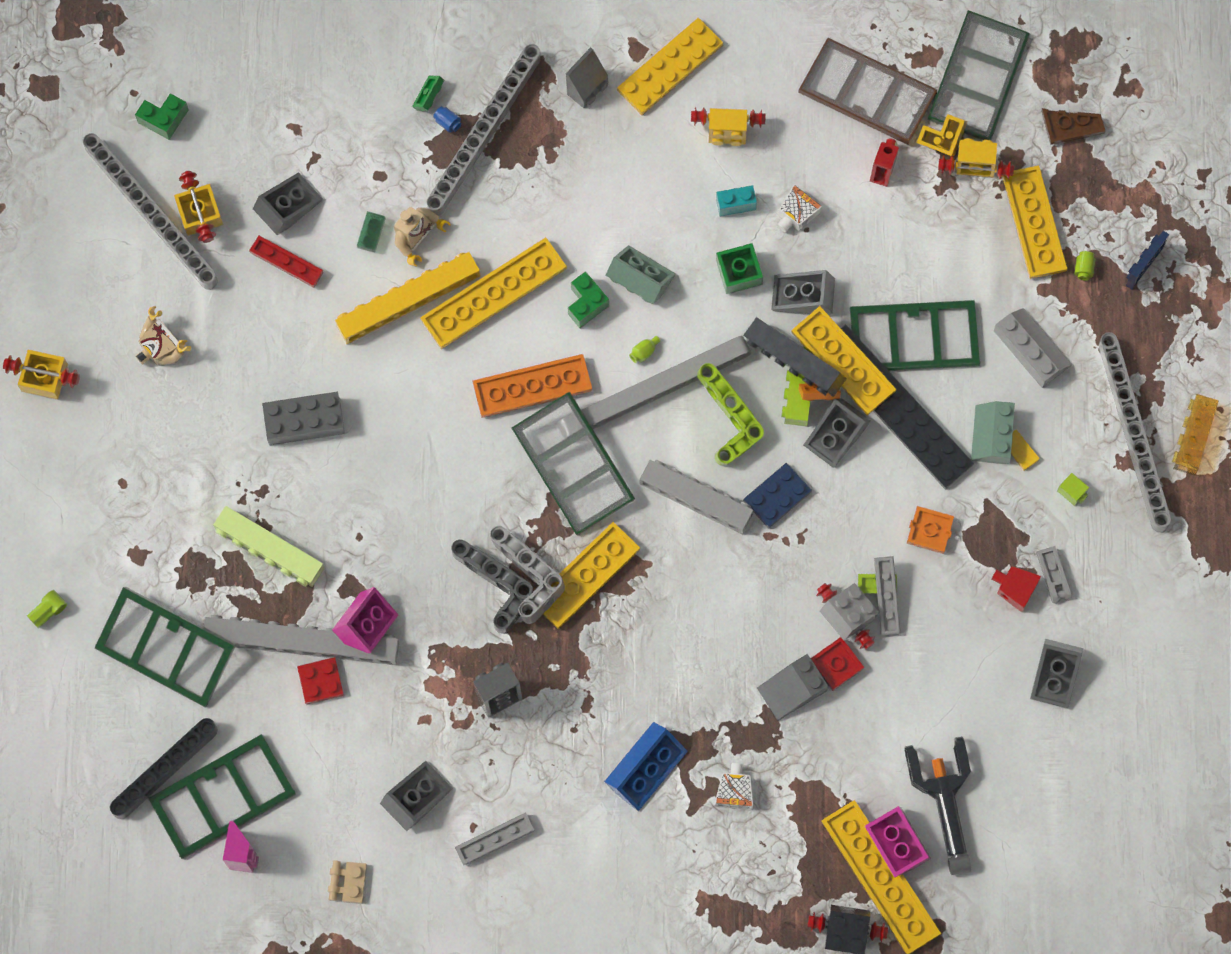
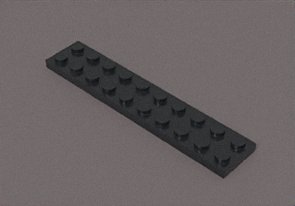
M845 324L841 328L843 332L896 388V392L873 412L944 489L948 488L971 468L974 463Z

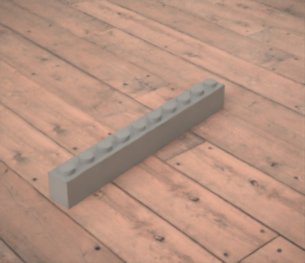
M219 615L205 617V629L235 644L238 648L326 658L335 657L336 659L396 665L399 641L393 635L385 634L373 651L368 654L345 645L333 632V628L318 630L316 626H307V628H300L297 624L283 626L274 621H269L268 624H265L256 619H250L248 622L242 621L238 617H230V619H222L223 617ZM202 638L204 644L215 645L209 642L208 640Z

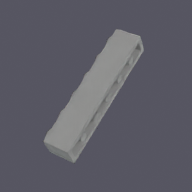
M649 460L640 477V485L740 534L744 533L753 515V509H751L750 505L744 502L738 503L734 501L732 496L716 492L717 490L712 486L701 485L697 479L693 477L687 478L682 475L681 471L674 468L671 470L665 467V464L659 460H655V462Z

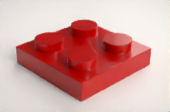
M841 637L811 657L814 665L832 691L864 669L862 663Z
M335 657L297 666L306 705L344 696Z

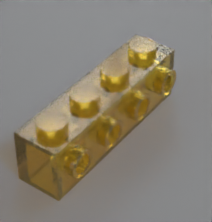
M1196 394L1194 399H1190L1187 410H1190L1189 417L1185 416L1182 425L1185 428L1184 434L1180 433L1177 445H1180L1178 452H1174L1172 462L1175 463L1173 469L1196 475L1219 400Z

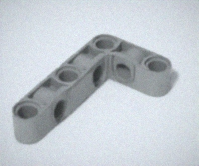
M495 526L490 531V537L494 546L539 585L520 604L518 609L525 623H534L564 592L565 585L562 577L502 526ZM498 535H504L502 539L496 540ZM527 558L532 559L531 562L527 564L523 563V561ZM559 582L557 587H551L552 583ZM533 610L530 615H524L525 611Z

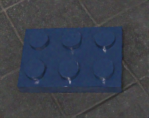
M1163 230L1160 235L1156 234L1149 248L1144 249L1139 257V261L1134 263L1128 271L1129 274L1126 277L1128 279L1126 284L1128 288L1132 290L1165 247L1170 234Z
M785 463L747 495L743 501L751 506L756 516L769 529L807 497L812 490Z

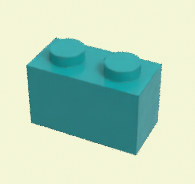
M753 185L716 192V202L720 217L755 211L757 208Z

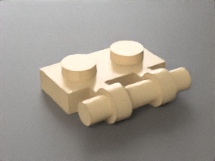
M334 860L332 868H330L329 900L336 901L337 894H343L342 902L363 904L367 864L346 862L345 870L340 869L341 861ZM339 876L345 877L344 887H338Z

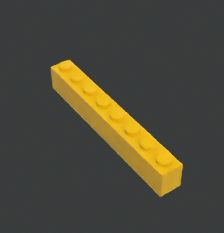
M470 252L460 253L455 259L439 264L438 268L432 271L427 270L416 279L411 278L400 287L391 288L387 294L375 296L371 299V302L365 305L360 304L349 313L344 312L335 319L336 326L346 344H349L481 277L480 270Z

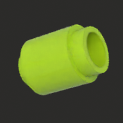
M1081 251L1077 256L1074 274L1079 280L1087 281L1093 277L1096 261L1094 253Z

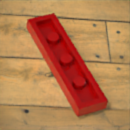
M258 235L249 249V252L313 288L324 273L317 266Z

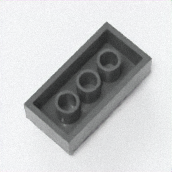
M338 391L262 403L269 446L345 434Z
M500 663L493 667V671L488 674L486 672L481 673L473 681L477 699L488 718L522 700L520 683L509 663Z

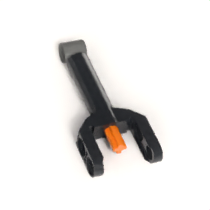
M963 736L954 738L955 745L953 749L959 776L958 774L947 776L943 758L931 760L935 778L927 779L926 782H923L917 751L913 745L904 747L911 785L936 800L947 856L950 857L948 858V867L951 875L971 872L969 856L964 855L967 851L955 799L956 793L971 772Z

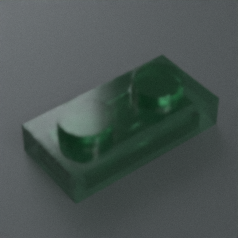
M367 211L357 242V248L375 253L385 223V216Z

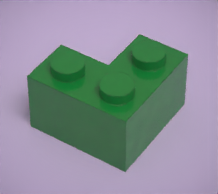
M170 93L161 108L144 100L135 113V117L142 126L170 140L189 109L186 101Z
M586 271L571 282V290L579 299L568 307V315L581 328L609 307V298Z

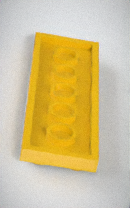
M697 18L617 87V91L643 115L723 46V41L701 19Z
M1039 165L1014 170V174L1009 177V180L1007 176H1002L1029 279L1066 272L1067 267Z
M821 306L791 330L792 334L810 353L847 378L841 387L867 416L896 392V388Z
M612 522L559 573L564 582L565 590L543 615L559 629L640 551V547ZM559 582L552 583L551 587H557Z

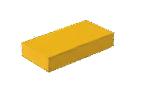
M1014 430L1012 434L1011 455L1025 471L1038 462L1040 458L1018 430Z

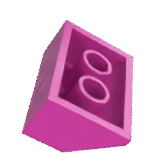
M372 587L358 594L332 630L345 645L369 654L398 617V613L375 587Z
M900 806L865 825L895 878L931 859Z
M229 821L223 861L230 870L253 873L254 868L258 866L259 856H256V852L234 821Z

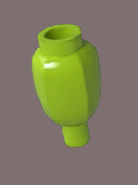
M655 336L651 340L645 339L632 348V353L629 354L630 359L634 363L643 362L654 353L655 346L660 342L659 337Z

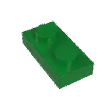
M429 75L412 107L417 111H428L432 107L437 93L440 92L444 79L441 76Z

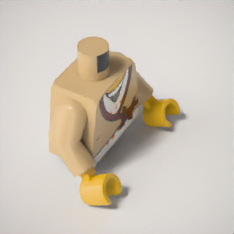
M409 207L401 212V218L394 225L396 233L395 245L405 257H408V264L417 267L414 260L422 262V258L412 253L433 229L434 224L436 223L437 228L443 232H447L443 229V225L446 223L451 226V224L444 219H439V216L428 208L418 207L415 210Z
M156 306L150 307L148 310L149 316L143 325L138 341L143 350L135 357L142 365L149 359H152L156 365L176 363L184 355V351L191 350V346L185 347L187 340L178 341L161 320L156 319V317L162 315L161 310L155 314Z

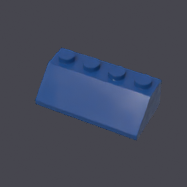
M653 722L604 782L614 793L639 811L688 751L666 728Z

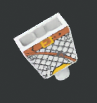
M793 185L779 208L778 215L782 220L777 226L783 232H786L791 226L800 231L820 215L822 206L797 186Z
M731 763V772L722 773L715 807L752 810L750 775L742 774L743 764Z

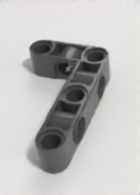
M462 539L454 541L451 550L456 560L510 595L493 619L494 628L498 633L505 634L509 632L520 618L518 611L520 604L528 595L530 596L533 593L532 585L514 571ZM458 547L466 549L462 554H458L455 551ZM491 567L497 569V572L493 575L487 573ZM522 588H527L529 593L521 595L519 591ZM501 619L508 622L504 627L498 626L497 623Z

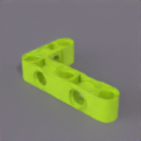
M705 363L698 369L697 377L739 431L737 435L715 453L716 463L726 466L759 441L764 435V429L717 368L711 363ZM704 368L709 369L711 377H705L702 370ZM726 399H733L735 406L732 408L728 407ZM754 428L758 431L757 438L750 435V429ZM721 452L728 453V461L720 458Z

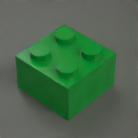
M753 243L716 253V262L726 294L763 285V275Z

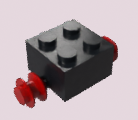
M831 905L829 920H826L824 913L818 917L813 912V916L809 915L807 926L811 928V932L814 928L819 929V933L824 928H827L825 949L853 954H865L867 935L869 933L872 941L876 937L880 938L881 942L883 939H887L888 927H884L885 923L882 926H877L876 921H874L870 929V910Z

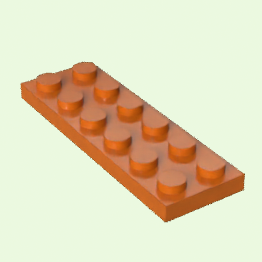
M583 354L472 380L481 418L554 401L568 392L575 396L592 391Z

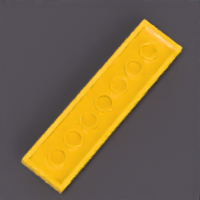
M545 237L420 317V320L440 349H443L565 271L567 266Z
M855 800L821 820L906 954L914 952L941 935V932L904 875L902 874L896 878L893 876L865 828L869 821Z

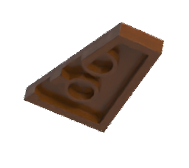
M1045 108L1041 110L1050 145L1105 134L1101 114L1071 113L1065 110L1051 111Z

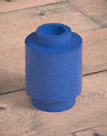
M439 107L433 115L435 122L449 133L456 132L461 126V118L447 107Z

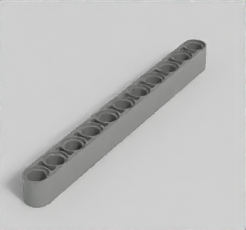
M529 44L523 49L429 195L427 208L436 215L440 216L445 211L540 63V49L537 45ZM535 53L536 56L529 57L528 54ZM520 68L527 69L525 72L518 71ZM516 83L517 86L510 87L509 84ZM504 97L508 99L506 102L499 101L500 98ZM493 112L498 114L496 117L489 116ZM483 127H486V128L489 129V130L486 131V132H481V131H480V129L483 128ZM473 142L479 144L477 147L470 146V144ZM465 157L469 159V161L467 162L460 161L462 158ZM452 173L460 174L456 178L450 176ZM443 188L450 189L447 193L441 192ZM433 203L440 204V206L437 208L431 207Z
M94 133L85 135L83 145L91 158L200 285L207 290L215 288L217 277L214 270L103 141ZM91 142H97L93 147L88 146ZM103 155H107V156H108L107 159H105V160H100L101 156H103ZM113 169H119L117 173H111ZM125 182H131L128 187L123 186ZM137 195H142L140 200H134ZM148 209H154L152 213H146ZM160 222L166 223L163 227H157ZM172 235L177 236L176 240L170 241L169 238ZM183 249H189V252L186 254L180 253ZM196 262L201 263L197 268L192 267ZM206 276H212L210 281H204Z
M1105 333L1102 335L1098 347L1150 524L1154 531L1164 532L1171 522L1165 496L1118 339L1113 333ZM1108 340V341H1110L1113 345H1112V346H1106L1103 341ZM1114 358L1118 363L1112 364L1109 362V359ZM1114 376H1121L1123 381H1116ZM1119 394H1126L1128 399L1120 398ZM1130 411L1134 416L1127 417L1124 412ZM1130 429H1136L1139 434H1131ZM1135 447H1142L1144 452L1138 453ZM1145 464L1150 470L1144 471L1140 465ZM1146 483H1153L1155 488L1149 489L1146 486ZM1151 501H1158L1160 503V506L1154 507L1151 504ZM1161 518L1166 524L1159 525L1156 519Z
M743 336L735 337L594 403L581 411L592 429H595L698 381V369L705 363L713 364L719 371L748 357L752 352ZM704 368L702 373L706 377L711 374V371ZM574 413L557 422L564 439L583 428Z

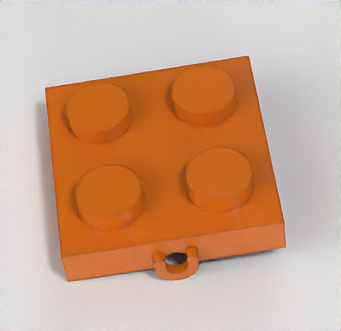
M917 506L914 518L909 525L911 529L906 544L944 554L947 541L952 534L950 530L954 516Z

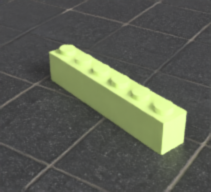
M227 506L224 507L213 524L216 534L222 538L229 537L237 547L242 548L244 546L249 549L248 553L256 558L258 556L264 558V562L271 567L276 565L281 568L280 571L284 575L296 577V581L305 587L307 585L313 587L325 569L320 561Z

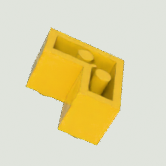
M947 114L941 131L923 125L917 143L947 155L955 156L968 121Z

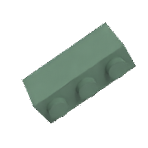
M628 245L613 258L605 276L609 277L612 282L622 285L629 292L642 297L645 302L654 304L660 299L676 274Z
M994 401L975 406L971 461L1010 463L1015 403Z

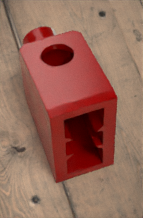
M889 138L886 140V143L881 142L873 163L870 182L888 186L899 150L896 140Z
M1011 566L1007 575L996 569L991 580L1001 585L997 594L1020 612H1023L1041 576Z

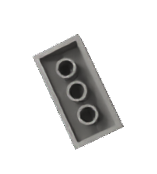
M1024 308L1008 314L995 325L994 332L1042 388L1072 366Z

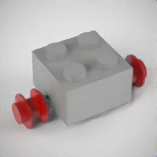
M831 583L821 585L817 589L818 594L816 595L817 597L822 596L824 598L822 603H825V605L820 610L821 614L844 641L856 634L854 642L862 644L860 649H869L875 643V636L870 637V629L863 630V628L874 620L879 611L855 583L838 594L837 590H831Z

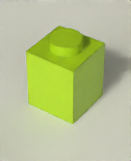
M1071 473L1060 484L1057 492L1075 506L1078 502L1083 503L1088 497L1087 491L1089 487Z

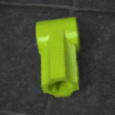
M51 590L27 617L39 629L53 615L60 614L67 607V603L55 590Z

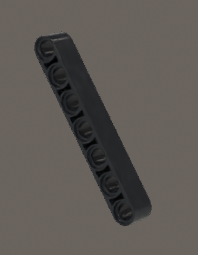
M210 718L200 720L111 802V813L117 819L128 817L216 736L218 729L214 721ZM212 725L213 727L210 732H203L204 726ZM192 738H197V739H198V742H197L196 745H194V746H189V745H188L190 739H192ZM177 751L183 752V756L180 759H174V754ZM162 765H169L165 773L159 772ZM153 778L154 783L151 786H145L146 779ZM138 791L139 797L135 800L130 799V794ZM118 805H124L125 808L123 812H115V809Z

